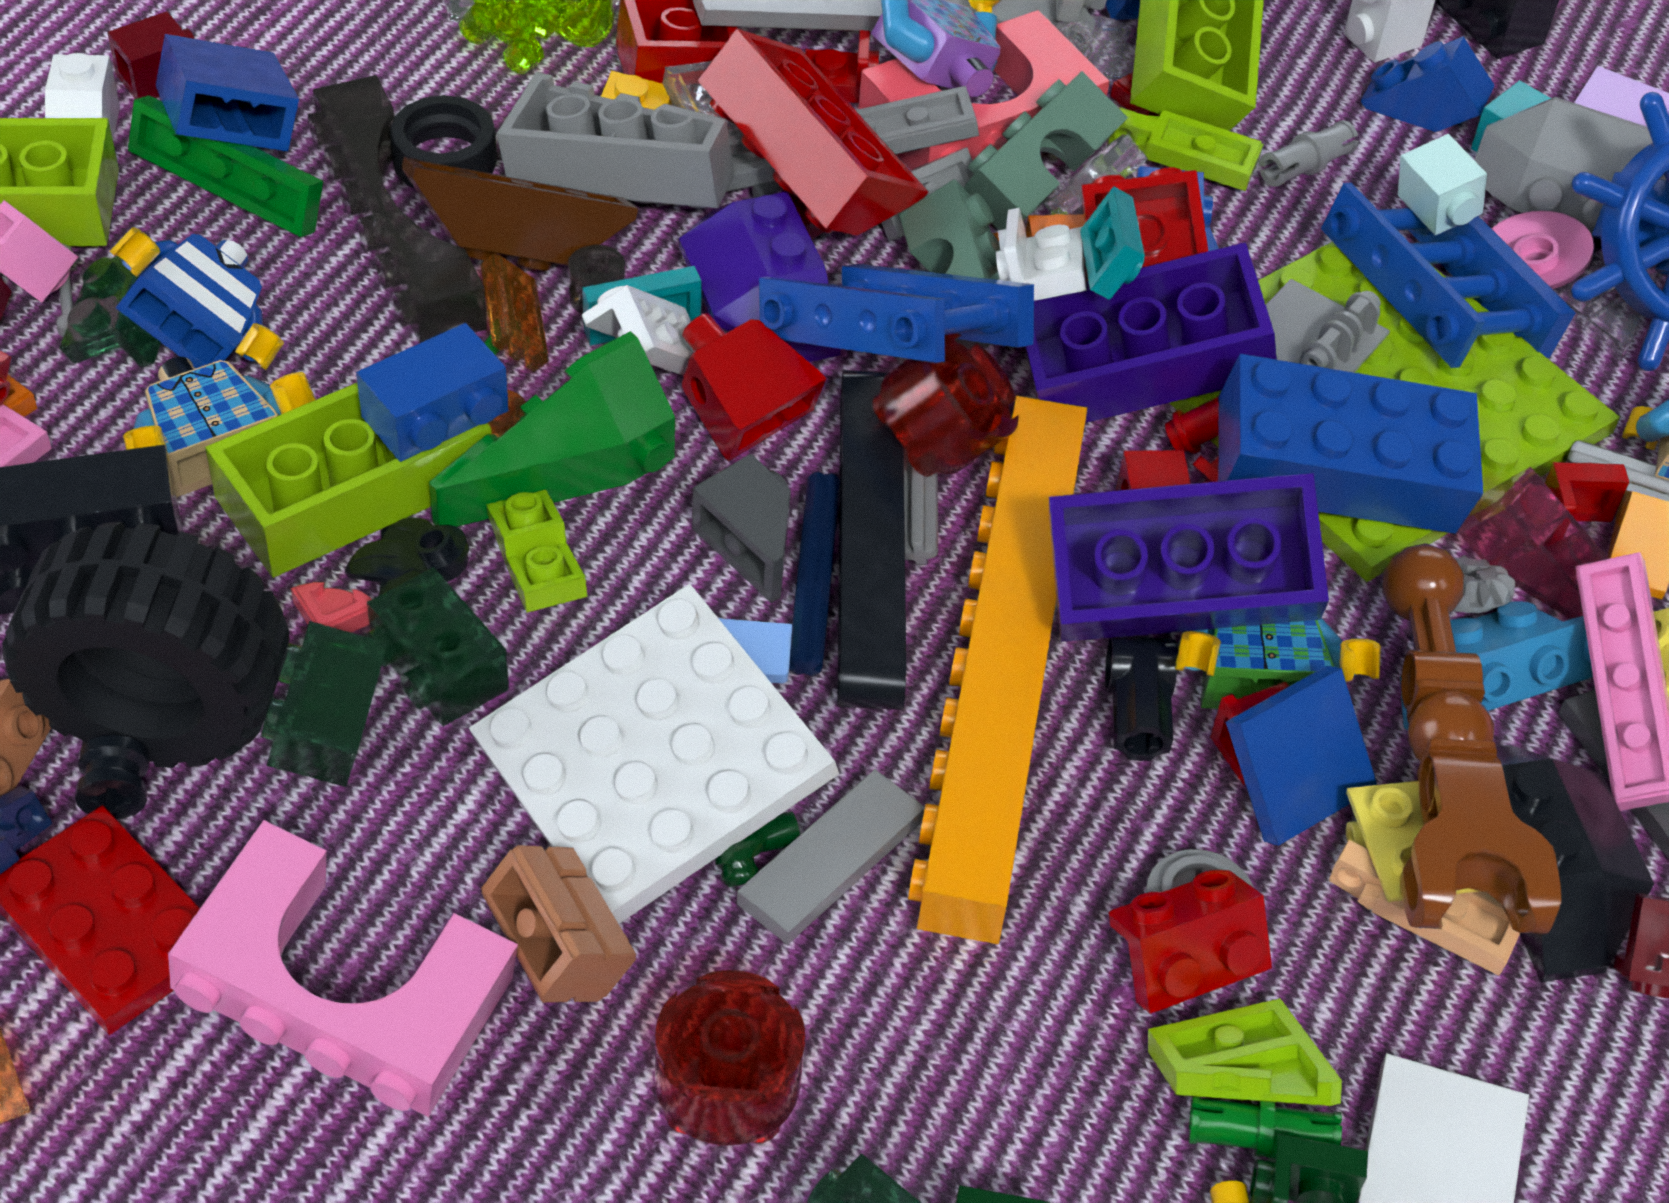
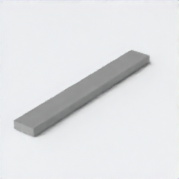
M692 0L703 26L842 31L870 30L872 32L882 14L881 0ZM945 0L948 2L967 6L974 13L977 12V10H975L970 5L968 0ZM1001 0L992 8V14L997 16V24L1039 10L1066 38L1089 39L1095 25L1087 8L1083 7L1077 25L1058 21L1056 19L1055 0Z

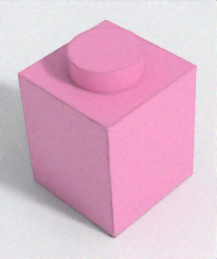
M3 200L0 204V272L42 303L50 292L58 290L66 282L70 275L71 266L78 259V256Z

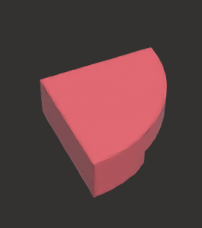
M324 582L306 583L291 588L294 605L320 645H324L379 621L377 604L362 591L352 589V593L342 589L325 588Z

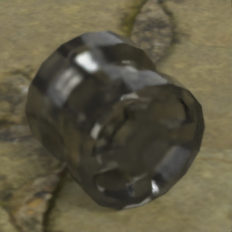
M595 244L584 246L576 250L569 257L568 275L571 280L569 300L571 306L578 313L583 314L582 287L624 279L626 263L619 251L606 245Z

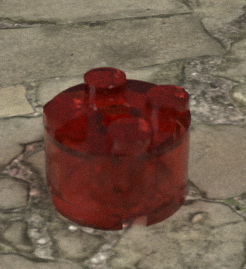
M958 333L945 335L944 362L934 363L913 359L905 360L885 376L881 384L880 393L873 398L872 405L878 419L891 427L897 439L907 450L908 459L912 467L922 476L931 477L937 472L942 474L960 472L1010 436L1018 426L1019 415L1013 419L1010 417L1008 405L1015 401L1016 397L1006 374L997 361L977 343L968 349L956 342L955 340L962 336Z
M740 970L710 972L696 978V985L685 990L677 996L676 991L662 1007L655 1031V1088L659 1103L665 1112V1119L668 1125L676 1132L688 1134L700 1141L716 1145H741L750 1142L764 1143L773 1139L779 1133L781 1125L794 1110L801 1089L806 1036L805 1026L796 1006L793 1009L779 995L780 988L767 978Z

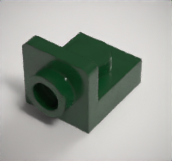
M1278 1134L1268 1160L1256 1159L1251 1176L1249 1202L1288 1203V1200L1298 1203H1355L1367 1179L1368 1151Z

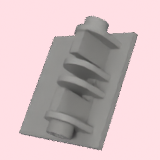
M1290 279L1266 304L1275 333L1277 360L1355 373L1390 333V330L1377 324L1381 305L1379 297L1371 291L1356 292L1348 298L1344 307Z

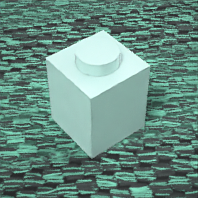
M1446 134L1400 155L1398 196L1434 235H1437L1457 225H1464L1483 214L1487 173L1449 134Z

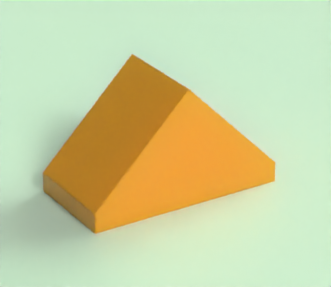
M1626 490L1617 510L1607 559L1640 552L1645 560L1651 597L1662 600L1669 584V502Z

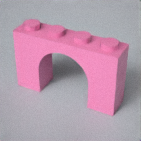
M263 820L169 951L171 989L175 991L176 995L185 1004L197 1011L210 1013L215 1010L239 1022L241 1028L249 1036L261 1043L276 1045L279 1042L303 1054L312 1067L327 1076L341 1078L345 1075L369 1087L372 1094L379 1101L393 1109L406 1111L411 1108L429 1117L513 979L518 944L453 913L416 973L395 992L383 998L364 1003H339L318 997L304 989L292 978L283 964L281 955L289 939L326 887L327 850Z

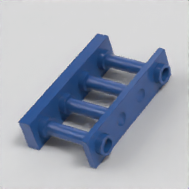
M1343 183L1321 227V230L1451 368L1461 366L1477 336L1514 333V335L1522 337L1537 352H1540L1546 358H1550L1576 314L1479 216L1464 225H1457L1434 235L1410 208L1377 210L1352 183ZM1408 230L1419 243H1409L1399 231ZM1431 264H1441L1453 277H1442ZM1474 298L1489 312L1477 313L1465 299Z
M865 264L842 266V286L775 277L759 278L760 321L785 341L934 363L945 361V338L1017 348L1033 345L1034 284Z

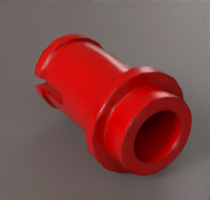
M1219 396L1186 413L1182 410L1173 412V419L1165 423V430L1175 450H1184V453L1189 451L1192 454H1196L1201 451V444L1219 436Z

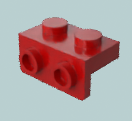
M1210 870L1200 873L1189 883L1163 892L1141 894L1135 897L1130 904L1113 909L1108 913L1110 926L1128 941L1136 1003L1149 1014L1272 969L1264 895L1230 870Z

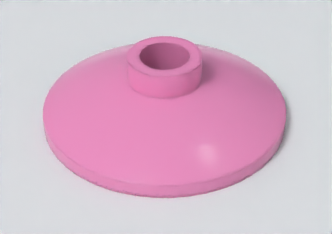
M1553 211L1525 212L1511 216L1491 228L1552 289L1562 287L1577 279L1585 272L1593 258L1594 243L1590 231L1579 220L1563 213Z

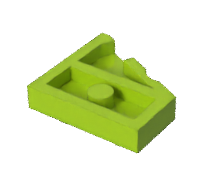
M1281 998L1148 1029V1053L1176 1095L1324 1106L1341 1104L1342 1079Z

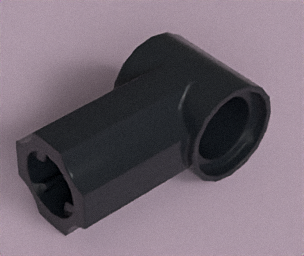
M1125 636L1113 637L1108 640L1105 662L1106 692L1113 693L1114 749L1126 754L1128 760L1151 761L1158 755L1170 753L1173 743L1172 695L1176 684L1177 670L1175 665L1178 655L1177 642L1174 639Z

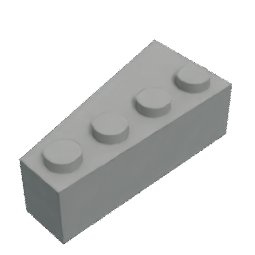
M537 71L497 132L505 174L508 177L613 195L643 204L655 202L688 205L692 208H718L735 176L726 119L668 104H663L655 110L644 108L640 103L639 97L620 93L613 100L595 95L592 85L574 81L569 88L554 85L552 75Z

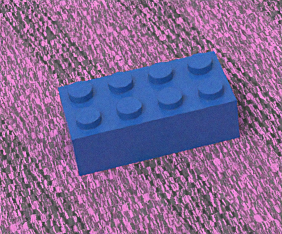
M1239 354L1219 395L1218 482L1314 473L1318 512L1456 534L1483 495L1477 393Z

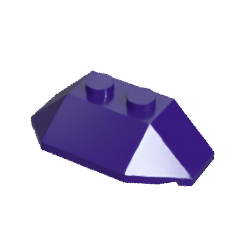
M788 192L736 201L714 208L679 237V248L687 266H695L701 279V297L709 314L721 328L728 332L750 319L760 320L759 278L761 277L828 284L825 265ZM785 341L808 362L841 355V349Z

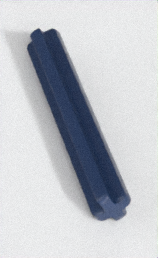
M816 471L807 479L789 669L796 675L805 673L813 677L818 675L823 668L840 480L833 473L824 475Z

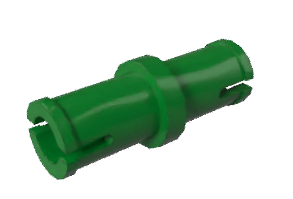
M1192 1096L1188 1143L1197 1144L1198 1142L1254 1149V1156L1269 1158L1278 1134L1341 1146L1342 1113L1337 1111L1330 1113L1275 1107V1102L1258 1101L1256 1105L1201 1099L1200 1097Z

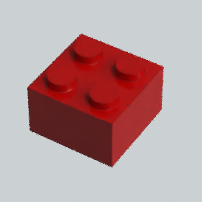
M620 0L615 46L624 74L636 75L643 79L674 86L672 103H695L700 106L710 107L712 97L698 82V79L737 27L701 25L692 0Z

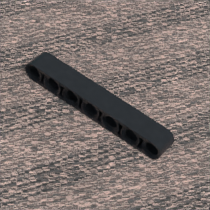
M843 370L840 399L837 705L843 708L903 710L906 692L903 374L900 372Z

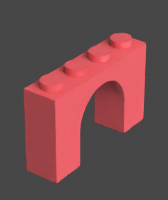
M1039 10L1001 22L996 27V42L1001 48L994 71L1018 97L995 104L972 103L977 119L979 136L897 154V156L912 170L967 147L973 161L989 144H992L999 150L1008 141L1002 135L1003 132L1024 111L1033 118L1042 109L1036 101L1058 79L1067 86L1083 71L1106 96L1110 81ZM896 58L862 70L859 109L935 93L941 90L935 84L927 83L918 78Z

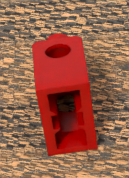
M704 313L692 320L682 333L684 340L695 351L689 358L682 380L683 390L718 449L728 462L814 410L827 378L760 320L750 319L725 333L709 313Z

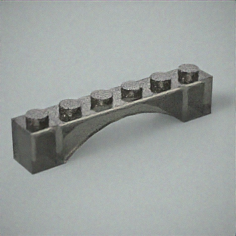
M377 75L313 89L316 112L308 114L312 138L316 146L325 145L326 147L324 148V156L328 172L333 181L339 179L342 181L340 187L345 208L349 216L357 214L359 217L357 220L358 230L366 252L375 250L377 254L375 255L377 273L383 288L392 287L394 290L393 303L401 326L410 325L418 343L464 323H467L475 333L487 330L485 288L466 250L445 242L416 225L397 207L384 187L383 183L386 172L392 161L390 127L394 119V109Z

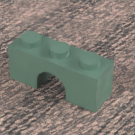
M1083 71L1067 86L1058 79L1036 101L1042 109L1033 118L1024 111L1003 132L1002 135L1008 141L999 150L992 144H989L967 167L974 175L963 188L970 195L977 192L983 197L993 214L994 222L992 224L998 230L1006 229L1008 210L1020 208L1024 222L1028 215H1031L1061 184L1044 166L1040 152L1056 155L1075 172L1127 120L1128 117Z
M953 179L899 214L910 253L929 272L1000 280L996 261V251H1000V244L989 227V224L994 222V217L988 204L979 193L976 192L970 195L956 179ZM945 338V345L962 361L991 345L988 343Z

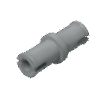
M1345 120L1338 121L1332 126L1316 133L1312 131L1303 132L1294 137L1291 144L1274 152H1268L1261 157L1259 166H1266L1273 162L1276 163L1267 169L1261 170V176L1267 184L1277 187L1301 174L1314 175L1326 168L1328 162L1343 155L1351 154L1357 149L1359 141L1353 140L1344 145L1342 143L1358 136L1355 127Z

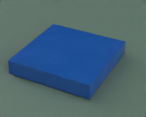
M1325 666L1226 721L1263 840L1266 843L1279 846L1349 805L1350 802L1346 794L1347 788L1377 785L1342 668Z

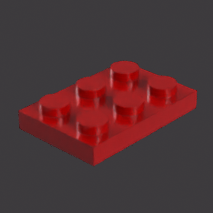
M103 805L20 858L18 862L0 874V914L109 1036L174 991L170 987L168 953L200 908Z

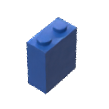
M165 34L155 86L176 134L281 151L289 150L299 98L273 52Z

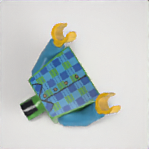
M1323 618L1311 621L1186 631L1181 635V639L1177 644L1176 670L1183 671L1184 667L1192 671L1204 670L1200 698L1201 708L1218 709L1221 698L1230 694L1239 699L1285 681L1291 686L1325 666L1342 668L1346 682L1352 681L1357 674L1366 675L1372 679H1379L1380 644L1369 639H1349L1343 641Z

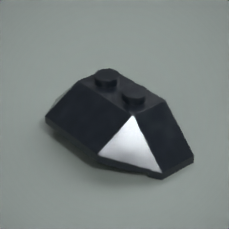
M1497 746V757L1503 767L1513 813L1523 823L1542 834L1553 846L1556 855L1561 884V905L1553 926L1548 934L1520 933L1540 982L1605 973L1630 929L1636 893L1649 895L1654 886L1650 873L1610 788L1601 773L1516 746Z

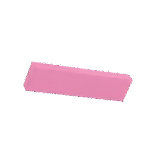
M1637 552L1575 566L1612 795L1620 811L1669 802V697L1645 560L1641 553Z

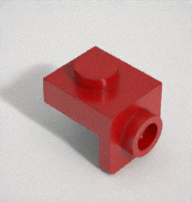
M1553 462L1544 486L1537 487L1533 498L1534 519L1537 523H1542L1548 545L1562 544L1571 521L1612 522L1629 484L1624 464Z

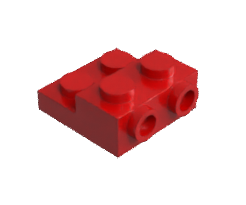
M1167 167L1155 170L1145 177L1125 179V177L1120 175H1106L1095 179L1091 184L1082 185L1084 224L1113 186L1133 197L1145 254L1142 268L1208 252L1197 170L1182 172L1179 168Z

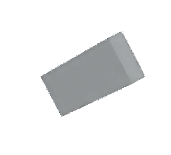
M874 769L737 891V905L788 945L922 823L925 806Z

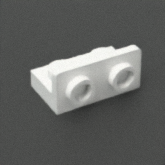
M1020 208L1008 210L1006 229L998 231L1000 251H996V261L1000 280L1034 284V301L1087 291V269L1080 233L1082 227L1069 229L1066 225H1053L1039 230L1034 237L1027 238Z
M626 285L606 291L598 298L597 305L582 314L586 327L616 338L631 331L638 337L651 365L684 376L689 358L695 352L682 337L684 329L691 322L684 307Z

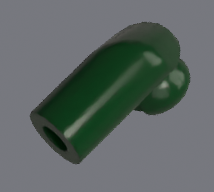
M792 811L780 814L742 841L730 846L723 854L715 858V865H721L722 882L728 887L747 883L758 873V868L754 862L755 856H758L760 853L785 848L799 837L800 831L795 814Z

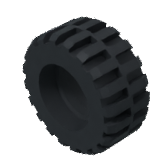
M123 522L103 523L96 527L94 531L87 526L67 534L62 539L50 544L41 553L5 632L6 637L2 644V654L9 680L15 692L22 693L25 705L36 716L44 715L48 718L49 726L64 737L71 734L82 740L83 745L90 739L103 735L126 736L141 742L148 749L149 761L154 762L155 767L174 768L178 763L186 762L189 767L203 766L215 758L221 761L238 752L245 745L253 741L261 730L288 653L287 646L290 640L288 625L280 604L272 591H263L264 584L262 579L250 567L240 568L235 564L234 556L218 546L212 550L199 544V537L179 531L178 535L161 532L159 525L140 523L135 528H125Z

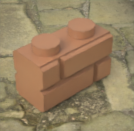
M518 845L507 853L481 888V894L505 937L518 944L516 956L542 1003L567 1002L571 998H573L574 1002H598L609 994L636 960V953L629 943L627 936L622 931L592 878H588L586 875V868L574 848L549 847L544 851L542 846Z

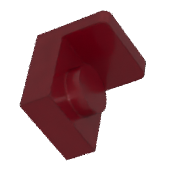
M1636 893L1626 954L1615 955L1613 968L1626 979L1632 981V990L1661 998H1669V898Z

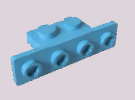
M1515 601L1498 607L1497 612L1478 618L1450 620L1456 652L1476 653L1480 657L1485 695L1481 703L1488 711L1593 677L1583 616L1563 622L1537 609L1532 603ZM1402 701L1403 727L1408 731L1407 709Z

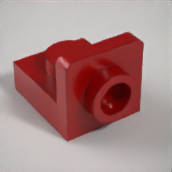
M870 30L859 31L858 53L840 52L835 49L805 50L806 56L850 103H859L862 70L879 64V51L869 50Z

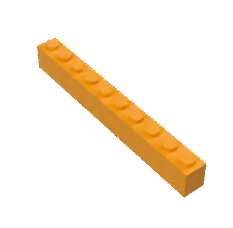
M1016 396L1012 420L1000 418L994 453L1005 455L1004 463L991 462L986 497L997 500L995 507L983 505L977 542L987 543L988 548L987 553L974 551L968 588L979 590L978 600L965 598L959 636L970 638L968 649L956 647L949 682L951 686L961 687L959 699L946 697L939 734L941 737L952 739L949 751L936 749L929 789L942 792L939 805L925 804L919 844L930 845L931 850L928 861L915 859L908 900L921 902L917 925L918 930L999 944L1056 605L1049 525V497L1074 494L1087 407Z

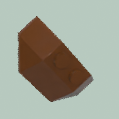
M403 158L402 170L445 233L458 246L463 247V255L471 258L495 261L497 253L518 256V264L538 270H550L552 263L572 265L632 223L637 217L638 208L623 197L413 158Z

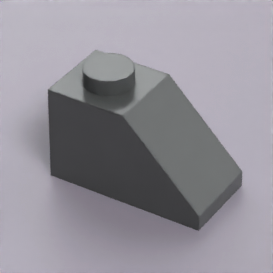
M749 454L693 487L692 529L770 603H773L781 598L791 490L779 473L773 470L769 471L752 454Z

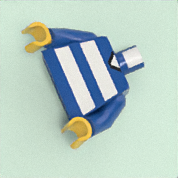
M132 227L110 250L114 256L116 255L121 258L125 268L136 277L139 276L116 306V309L178 356L188 358L195 368L219 360L225 361L235 349L237 354L247 360L257 361L261 368L267 370L283 346L284 341L275 332L263 325L262 310L256 304L262 285L258 278L245 269L248 256L238 243L231 240H222L215 246L199 234H191L179 244L171 240L154 242L144 232Z

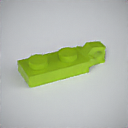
M1120 107V110L1128 118L1110 137V145L1167 167H1175L1185 171L1197 170V172H1204V178L1246 191L1264 145L1261 143L1262 141L1166 110H1162L1160 116H1147Z

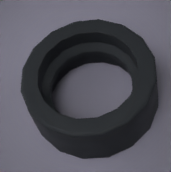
M433 96L422 98L406 105L394 116L390 127L392 160L396 174L407 186L415 189L402 170L404 157L493 174L497 162L496 130L492 116L481 105L462 97ZM441 137L459 138L472 143L466 148L449 153L426 152L416 147L427 140Z

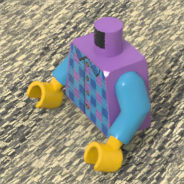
M881 0L882 14L871 34L921 80L951 89L966 86L968 94L971 97H977L984 94L991 87L993 82L992 71L995 69L997 58L1000 55L1001 47L996 42L997 16L992 14V8L1001 0H968L970 5L977 10L976 13L967 6L945 0Z

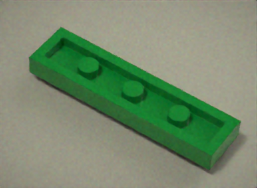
M150 95L134 99L128 151L299 237L315 232L324 181L253 146L178 135L174 131L162 101Z

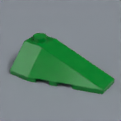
M630 331L580 357L564 370L570 380L544 401L535 394L520 407L524 415L513 427L500 437L495 434L485 435L429 481L433 524L435 526L452 525L458 527L489 519L486 504L506 500L512 495L523 492L534 493L547 490L553 503L624 486L647 473L660 470L668 461L674 459L675 415L638 337Z

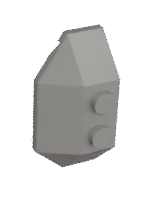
M1553 97L1503 120L1487 125L1475 161L1487 173L1485 190L1509 208L1522 213L1531 211L1563 213L1583 223L1592 235L1603 204L1575 193L1572 188L1574 176L1580 172H1588L1611 182L1615 172H1621L1637 153L1653 142L1646 126ZM1663 175L1660 179L1666 181L1665 175Z

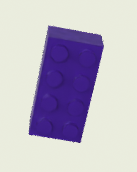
M1246 242L1143 267L1136 278L1129 284L1123 283L1110 300L1090 290L1089 281H1087V291L1034 301L1033 345L1025 346L1037 398L1039 400L1087 407L1085 423L1220 391L1223 389L1239 354L1277 360L1275 333Z
M1314 473L1049 497V525L1060 642L1321 620L1329 603Z

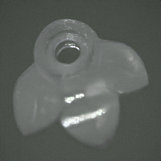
M1092 16L1082 23L1059 21L1054 25L1108 80L1120 79L1133 72L1135 48L1127 43L1131 30L1122 22L1109 17Z

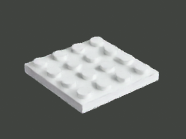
M691 584L677 591L469 727L477 744L551 847L574 848L586 868V875L588 878H592L618 924L713 861L730 846L742 841L839 775L835 760Z

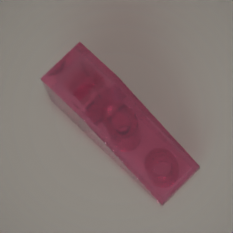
M1531 467L1484 492L1458 530V533L1481 559H1486L1489 565L1501 566L1506 569L1508 575L1515 580L1516 587L1570 619L1583 616L1575 566L1609 559Z

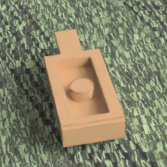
M1348 840L1329 878L1331 883L1359 898L1358 902L1368 910H1372V913L1500 976L1520 935L1519 932L1512 929L1502 904L1488 893L1481 891L1456 894L1452 905L1441 918L1442 929L1411 927L1406 917L1403 900L1387 901L1368 849L1351 840Z

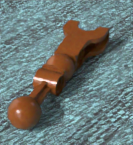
M1427 543L1405 547L1391 559L1384 569L1382 593L1390 609L1400 618L1410 621L1415 650L1407 651L1404 658L1401 674V695L1404 707L1407 709V720L1409 723L1408 742L1415 757L1420 761L1417 778L1419 781V798L1424 826L1413 841L1411 857L1404 866L1400 876V889L1408 923L1414 928L1442 929L1441 918L1452 905L1456 890L1470 888L1488 893L1501 903L1514 931L1519 933L1548 934L1561 905V884L1556 855L1553 846L1542 834L1523 823L1513 813L1503 767L1497 757L1496 744L1493 742L1495 724L1487 708L1481 703L1485 695L1480 657L1476 653L1456 652L1449 614L1454 611L1463 598L1464 574L1457 560L1444 549Z

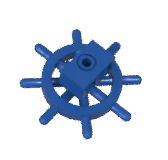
M1648 92L1642 96L1639 105L1653 143L1637 153L1621 172H1615L1611 182L1588 172H1580L1572 180V188L1575 193L1603 204L1592 236L1601 239L1605 266L1576 281L1572 286L1571 293L1575 300L1586 302L1615 287L1629 306L1642 316L1650 319L1651 322L1637 362L1642 370L1653 371L1659 367L1669 342V114L1662 96L1656 92ZM1665 175L1666 181L1660 178ZM1656 265L1655 271L1667 276L1663 290H1660L1653 282L1647 269Z

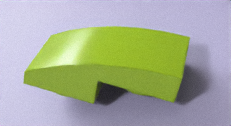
M547 490L534 493H518L506 500L486 504L488 516L502 557L527 613L588 597L585 575L566 542L564 521Z

